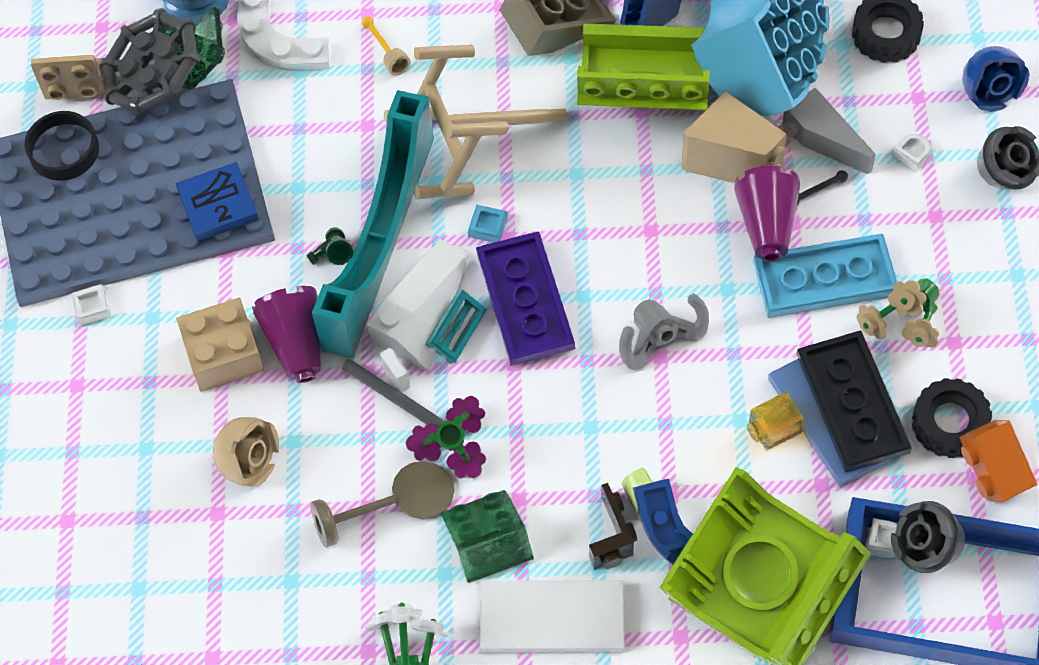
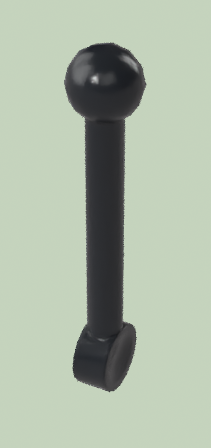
M839 170L836 176L799 193L797 206L800 200L837 182H846L848 173L844 170Z

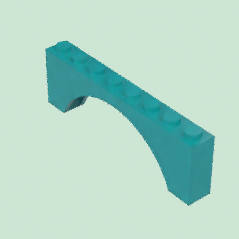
M402 90L396 91L387 115L385 142L378 180L362 233L353 251L352 258L349 259L340 275L333 282L322 285L312 311L322 351L354 359L414 196V189L418 185L434 141L428 96Z

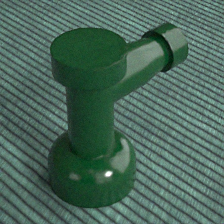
M332 227L325 234L326 241L320 244L313 252L311 251L306 255L313 265L326 256L331 263L344 265L352 258L353 248L351 243L345 239L343 230L338 227Z

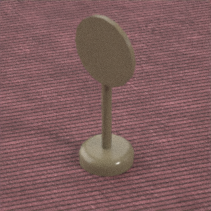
M419 461L401 468L394 478L392 486L393 495L336 515L332 514L330 507L324 500L317 499L311 501L310 509L318 536L326 549L336 545L339 539L337 523L395 503L402 512L410 517L422 520L435 518L444 513L452 503L454 495L452 478L445 469L436 463Z

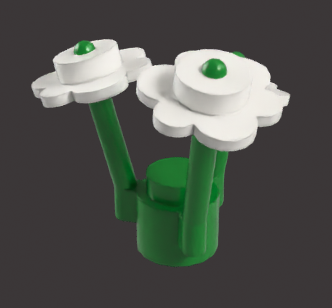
M400 602L392 605L391 609L381 611L377 615L372 616V623L364 625L366 631L381 629L389 665H429L434 636L451 637L452 634L443 630L444 624L437 622L434 618L422 620L421 626L413 624L412 630L427 633L421 662H419L418 655H409L407 621L420 619V616L423 615V609L413 608V605L410 603ZM399 624L401 655H397L396 660L389 627Z

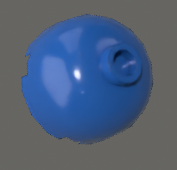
M994 45L977 51L969 58L963 69L962 83L967 96L980 110L992 112L1007 107L1003 104L1004 102L1009 101L1012 97L1017 100L1022 95L1028 85L1030 73L1029 69L1025 66V62L1013 50Z

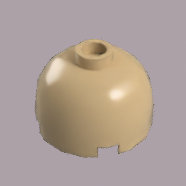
M238 417L227 422L218 432L213 445L214 464L220 474L241 486L257 487L265 482L275 467V464H269L273 452L279 453V437L275 426L257 417Z

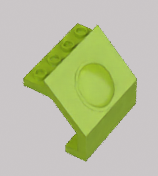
M584 24L582 66H578L577 105L707 110L710 70H702L695 60L694 51L691 46L702 35L705 28Z
M735 467L659 588L669 596V601L755 657L771 665H803L871 555V552L853 535L843 532L841 536H838L820 527L769 494L747 471Z

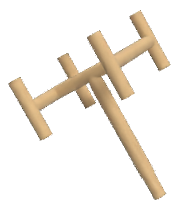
M472 44L415 47L414 58L416 60L433 59L417 94L428 96L431 105V120H437L453 158V162L440 185L416 186L414 189L415 198L428 199L473 195L475 192L473 182H456L482 136L506 135L509 131L508 125L566 121V109H530L449 115L436 83L448 59L473 58L475 56V47ZM385 110L383 113L385 122H387L389 110ZM466 137L461 145L459 138Z

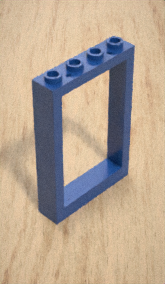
M852 497L845 532L855 536L865 546L868 527L872 526L873 518L898 524L902 517L898 514L907 506ZM953 514L964 530L965 544L1039 556V528ZM862 569L833 615L830 642L956 665H1039V631L1036 659L854 627Z

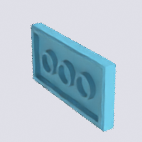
M883 233L788 249V253L777 262H765L756 255L753 256V263L768 318L887 298L889 293L894 291L893 286L897 282Z

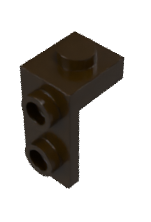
M608 482L601 484V498L617 534L589 544V559L594 570L601 567L604 569L614 568L620 565L623 559L634 556V542L638 541L631 521L625 523L621 512L625 509L619 492H612Z

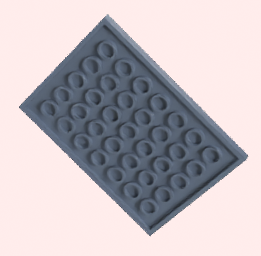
M233 79L181 91L178 93L180 97L176 100L170 99L147 110L143 116H135L131 111L123 107L84 116L94 128L99 142V153L90 169L82 175L69 180L56 181L47 179L34 170L25 151V137L28 131L0 137V217L16 299L20 307L69 295L70 293L100 284L107 285L275 241ZM63 124L50 128L36 141L33 148V158L38 163L48 167H64L73 164L82 158L89 149L91 134L85 128L73 124ZM237 162L259 220L197 241L175 183Z

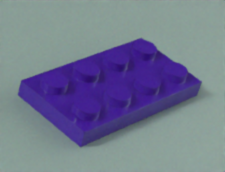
M537 231L476 247L477 258L510 366L575 350L574 337L540 232Z

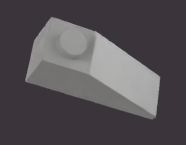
M816 87L810 90L807 96L794 108L784 112L782 126L788 136L794 137L802 146L865 174L872 172L876 153Z

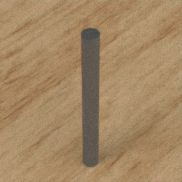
M350 358L344 362L342 370L424 424L432 423L439 427L442 423L446 422Z

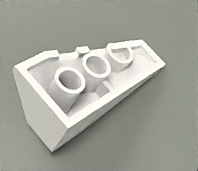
M439 239L384 299L368 322L367 327L371 343L383 350L393 349L399 358L428 372L439 355L436 353L435 348H429L425 344L454 295L460 290L468 252ZM448 326V328L446 329L445 333L443 334V336H442L440 342H442L443 338L445 337L446 333L448 332L449 326Z

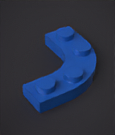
M669 478L633 487L641 522L649 541L666 561L674 565L693 533L684 526L678 514Z

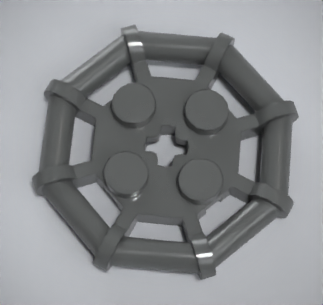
M158 8L152 14L128 26L124 24L120 27L121 33L106 57L102 58L99 67L103 70L105 86L103 98L110 105L116 104L131 111L135 116H143L147 110L170 99L176 100L180 97L178 94L194 66L199 65L201 59L200 55L197 54L194 34L196 30L195 23L191 19H182L167 13L164 8ZM167 26L176 29V32L171 36L165 34ZM153 28L152 32H146L147 30ZM129 42H131L132 44L125 53L124 57L121 60H119L121 55L125 51L126 47L128 46ZM183 44L184 52L182 55H179L178 49L181 50L180 46ZM152 59L155 60L153 65H148ZM116 72L122 75V81L118 85ZM157 87H159V88L161 89V90H159V91H157V92H155V93L152 91L153 89H155V88H157ZM132 90L137 92L136 97L126 96Z

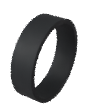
M56 111L39 118L30 127L25 137V151L32 167L38 174L47 179L62 181L76 178L90 169L97 159L99 142L94 128L87 118L72 111ZM63 124H73L81 126L90 132L91 144L82 158L73 164L64 167H48L38 163L33 158V148L36 141L50 128Z

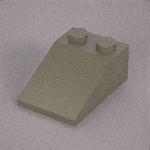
M504 0L499 9L528 56L553 53L583 39L584 24H614L616 21L603 0Z

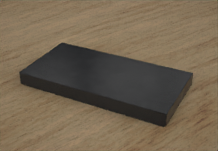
M861 330L797 349V358L845 473L911 453L912 446Z

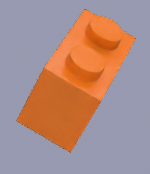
M993 420L959 437L963 444L961 448L962 455L967 464L973 467L976 474L975 484L977 490L987 501L1002 503L1038 485L1010 420Z

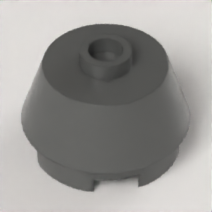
M1004 126L992 131L986 138L977 156V168L984 181L993 187L1012 190L1023 189L1031 185L1036 177L1039 176V149L1034 142L1037 137L1031 131L1021 126Z
M922 501L905 507L898 514L902 517L897 524L895 534L891 533V545L897 558L903 561L907 567L919 573H932L950 565L959 558L964 548L965 534L961 524L947 507L935 501Z

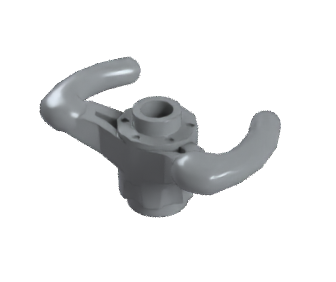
M692 293L688 296L687 302L696 312L697 319L695 323L671 315L656 300L648 299L639 303L633 313L634 324L640 330L633 353L632 340L635 333L634 329L631 326H626L623 328L620 336L619 353L622 362L628 369L637 370L645 366L651 352L658 346L668 344L673 339L679 337L691 340L702 338L707 333L709 325V311L705 302L697 294Z

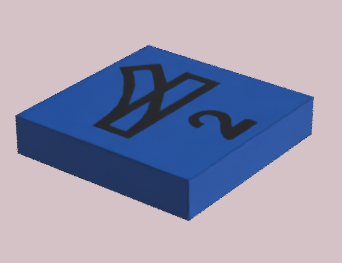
M237 162L175 183L197 241L259 220Z

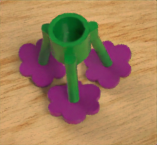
M467 396L464 400L462 398H455L452 402L453 407L446 412L447 421L439 427L432 423L425 425L424 428L420 425L415 426L412 429L413 435L409 436L405 441L406 448L414 452V458L418 461H422L425 458L429 461L438 460L441 455L440 448L454 451L453 454L448 456L446 463L451 470H455L456 477L463 479L467 475L469 478H477L482 473L481 465L485 464L486 456L480 453L481 447L477 442L471 441L465 446L463 445L465 440L464 431L467 430L470 433L478 432L482 426L481 419L485 417L486 412L483 408L479 407V400L475 396Z

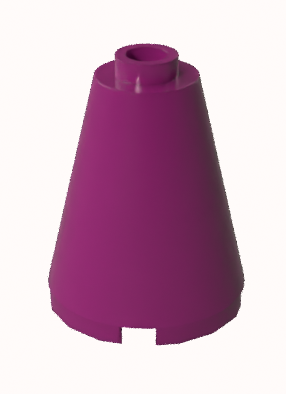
M760 166L745 171L744 178L739 180L737 177L734 183V192L754 253L765 262H777L788 253L800 191V178L796 172L791 170V175L783 173L780 166Z
M302 285L296 286L298 291L296 293L287 294L286 288L268 293L258 298L254 302L255 306H252L253 314L289 379H296L297 383H306L314 380L316 373L321 370L320 342L312 316L318 294L316 288Z

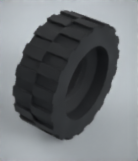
M863 0L862 4L858 5L854 15L852 39H854L855 47L859 48L860 53L864 56H868L873 61H881V63H895L901 59H907L911 53L917 50V45L920 44L924 27L922 11L920 12L919 6L911 0ZM880 17L894 18L902 23L903 32L896 38H884L874 33L872 24Z
M942 378L941 381L930 383L929 387H925L921 391L920 397L918 396L912 414V429L916 433L918 442H921L926 450H931L935 455L940 457L941 455L947 456L948 458L963 457L961 452L963 444L959 437L991 422V404L985 398L984 392L974 387V384L971 382L967 383L959 378ZM946 403L960 405L966 410L969 417L967 427L957 433H949L942 430L936 424L934 418L937 408Z

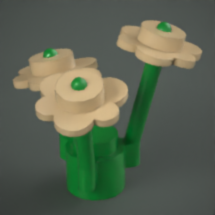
M928 278L919 279L917 282L908 280L905 284L901 281L896 282L893 286L894 291L888 295V302L890 304L881 311L872 305L867 307L863 304L859 307L856 319L861 329L869 336L874 335L878 339H883L886 336L885 328L887 323L883 318L895 309L900 316L909 314L912 317H917L924 311V317L917 319L916 322L914 320H907L901 334L903 338L911 341L916 347L926 346L933 348L938 344L937 337L940 332L937 328L932 327L930 320L932 315L938 310V306L934 302L938 299L940 293L938 286Z

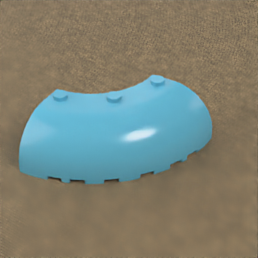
M712 0L706 28L698 40L691 44L695 60L702 70H710L709 84L719 96L726 91L760 116L776 115L794 108L807 96L809 85L816 82L819 76L816 69L819 64L823 63L827 45L823 42L824 32L829 31V7L824 5V0Z

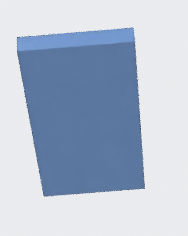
M796 359L768 373L769 382L840 488L899 458L896 457L845 473L799 360Z

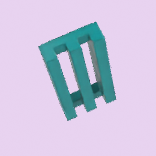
M463 289L457 291L425 345L429 348H435L439 356L444 355L448 363H456L487 308ZM463 301H465L463 307L461 308L460 312L458 313L457 317L455 318L454 322L452 323L442 342H440L443 334L445 333L446 329L448 328L449 324L451 323L461 304L463 303ZM471 308L475 309L452 350H450L448 347L464 323Z

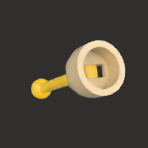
M370 16L364 17L362 19V26L371 31L386 52L383 57L385 68L393 76L404 73L411 64L408 55L399 48L391 49L375 28L373 18Z

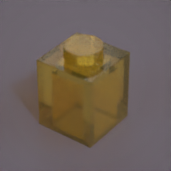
M787 391L750 409L747 429L751 438L756 443L760 441L765 451H768L801 434L804 417Z

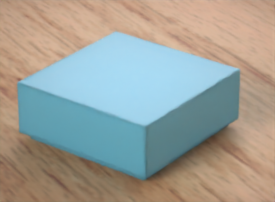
M476 204L467 231L468 237L492 243L500 241L508 219V211Z

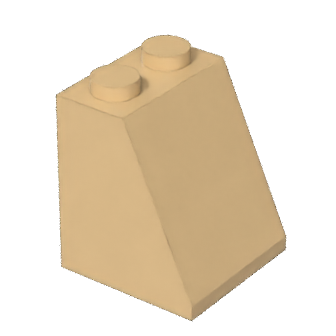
M725 91L683 133L681 168L686 172L735 183L737 177L739 180L744 178L745 171L760 166H780L783 172V159L787 152L785 148L787 134Z

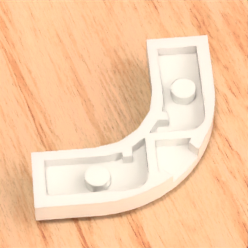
M238 0L237 22L241 38L249 52L252 51L260 57L263 63L274 68L289 71L330 69L329 37H286L276 32L270 24L271 0Z

